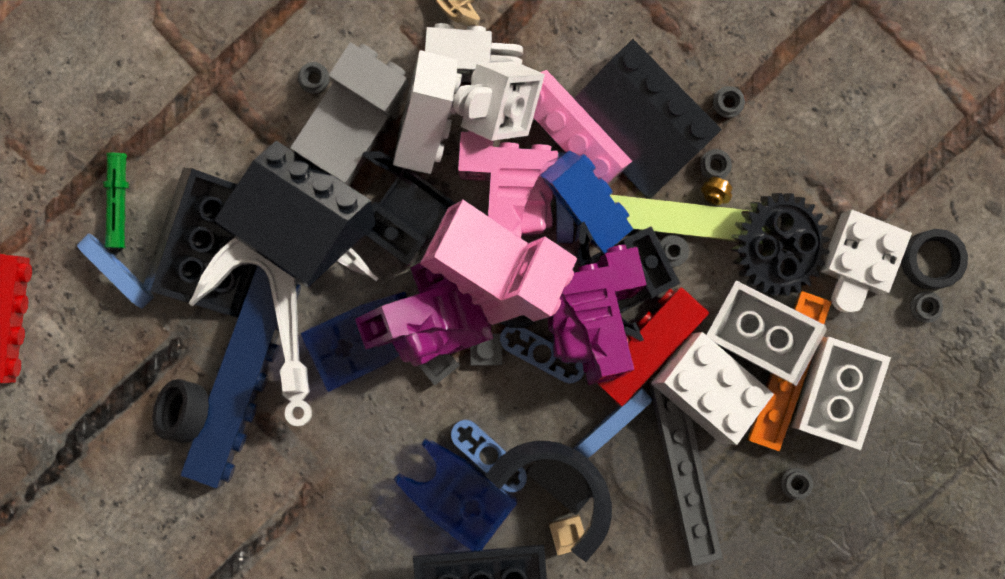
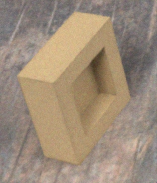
M579 514L549 522L557 555L572 552L571 548L584 534Z

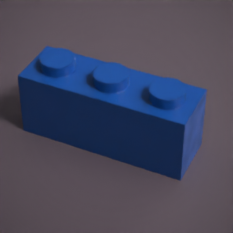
M569 150L540 176L578 226L580 223L585 222L593 237L590 244L605 254L608 248L613 247L633 230V227L627 220L630 215L619 202L615 203L610 197L613 193L610 186L602 178L598 180L593 171L596 167L585 154L579 156Z

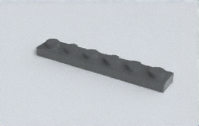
M651 376L648 379V384L653 399L652 402L688 564L696 566L722 559L692 419L651 384L656 377Z

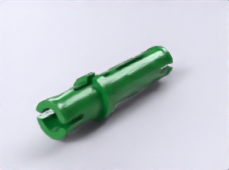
M106 153L107 172L106 181H103V188H106V235L104 248H126L125 204L126 189H129V182H126L127 154Z

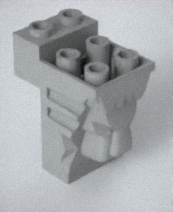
M351 42L328 75L333 82L290 147L295 153L349 187L358 175L360 167L367 159L362 155L363 152L374 150L378 145V136L388 132L387 124L390 121H396L403 114L405 107L403 93L409 86L407 78L404 77L406 72L401 67L391 61L386 65L376 59L378 54L365 44L357 47Z

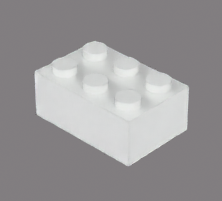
M419 51L399 126L393 161L394 166L431 174L434 161L440 163L444 144L440 143V141L443 142V139L448 138L452 122L448 118L451 117V114L455 115L456 113L453 108L456 95L454 93H457L462 74L456 73L457 59Z
M735 281L706 336L718 346L797 386L827 329L824 324Z
M703 332L690 334L651 382L654 387L721 444L737 445L774 395Z
M823 337L813 355L790 427L861 450L891 357L831 337Z

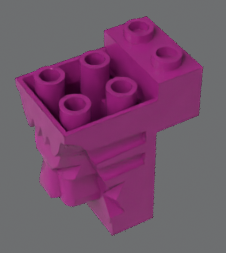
M626 245L610 247L596 264H588L578 268L579 272L574 273L572 280L562 291L559 298L561 300L559 309L553 316L548 317V328L553 334L554 357L560 359L563 363H582L588 385L620 379L634 370L617 301L632 298L647 284L638 248L627 249Z
M420 263L410 267L419 294L383 305L355 319L366 350L392 342L402 361L406 363L411 362L414 367L425 364L434 357L445 354L449 355L493 339L491 324L487 322L484 311L480 308L479 304L475 305L472 303L471 295L469 293L462 294L458 290L457 285L450 282L443 274H434Z

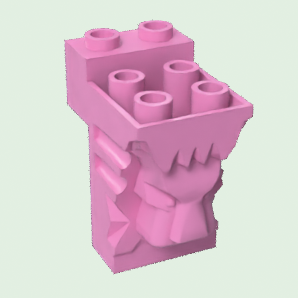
M469 130L468 132H461L459 176L462 180L490 181L488 217L519 238L521 236L541 234L545 229L552 227L553 218L550 207L553 198L552 191L540 175L557 161L558 151H551V146L541 144L532 145V149H519V144L502 142L499 147H494V140L491 141Z
M461 200L447 209L420 264L434 274H443L450 282L457 285L458 290L462 294L469 293L472 297V303L475 305L479 304L480 308L484 311L487 322L494 325L521 315H525L534 322L553 316L561 305L559 298L563 289L574 276L572 269L577 258L547 237L528 244L466 201Z

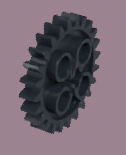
M772 193V196H761V203H750L753 212H741L745 222L735 223L741 232L731 236L734 240L739 241L738 246L731 248V251L738 252L740 257L735 259L733 263L744 266L738 274L740 276H749L746 284L751 286L757 285L756 291L767 292L769 295L778 296V294L789 296L790 291L800 293L801 285L811 286L809 276L819 278L820 274L816 267L825 266V262L820 258L821 255L830 253L829 250L823 248V243L830 241V238L822 236V232L828 228V225L818 223L823 214L812 213L815 204H805V197H795L793 193H784V195L782 193ZM779 216L781 217L780 228H778L777 226V219ZM802 236L803 243H802V246H801V248H800V247H799V239H800V237ZM760 241H762L763 243V250L761 253H759L758 245ZM784 261L785 267L781 273L780 265Z

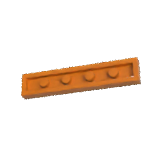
M801 291L798 293L793 309L824 324L832 302ZM811 360L797 386L770 373L766 388L774 395L753 422L747 440L780 452Z

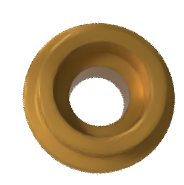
M711 177L708 182L703 184L701 191L708 202L714 205H721L722 203L730 202L733 188L727 181L718 177Z

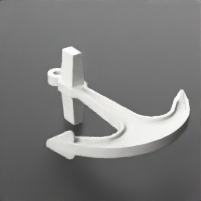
M234 238L213 257L202 274L189 304L194 306L200 299L214 290L234 268L242 264H254L260 266L266 272L270 282L285 357V363L280 369L282 395L291 401L285 409V417L294 426L306 425L312 418V409L307 402L303 401L310 393L307 367L299 361L296 279ZM352 248L337 260V262L348 269L370 277L376 282L379 279L370 271L361 257ZM296 407H301L304 410V416L299 420L293 415Z

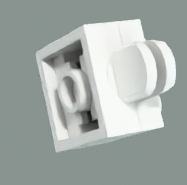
M440 23L435 24L434 28L427 27L425 52L457 59L456 73L462 74L461 82L471 83V77L477 63L517 62L522 64V59L517 58L523 55L522 46L492 43V32L486 31L484 27L468 26L467 30L454 29L453 25Z
M517 62L477 63L471 77V85L461 86L454 98V111L463 116L461 127L491 141L528 136L545 74Z
M854 210L842 213L828 247L830 253L826 254L823 260L825 266H821L819 272L838 279L831 297L833 306L840 312H855L862 308L868 291L875 294L889 293L912 233Z

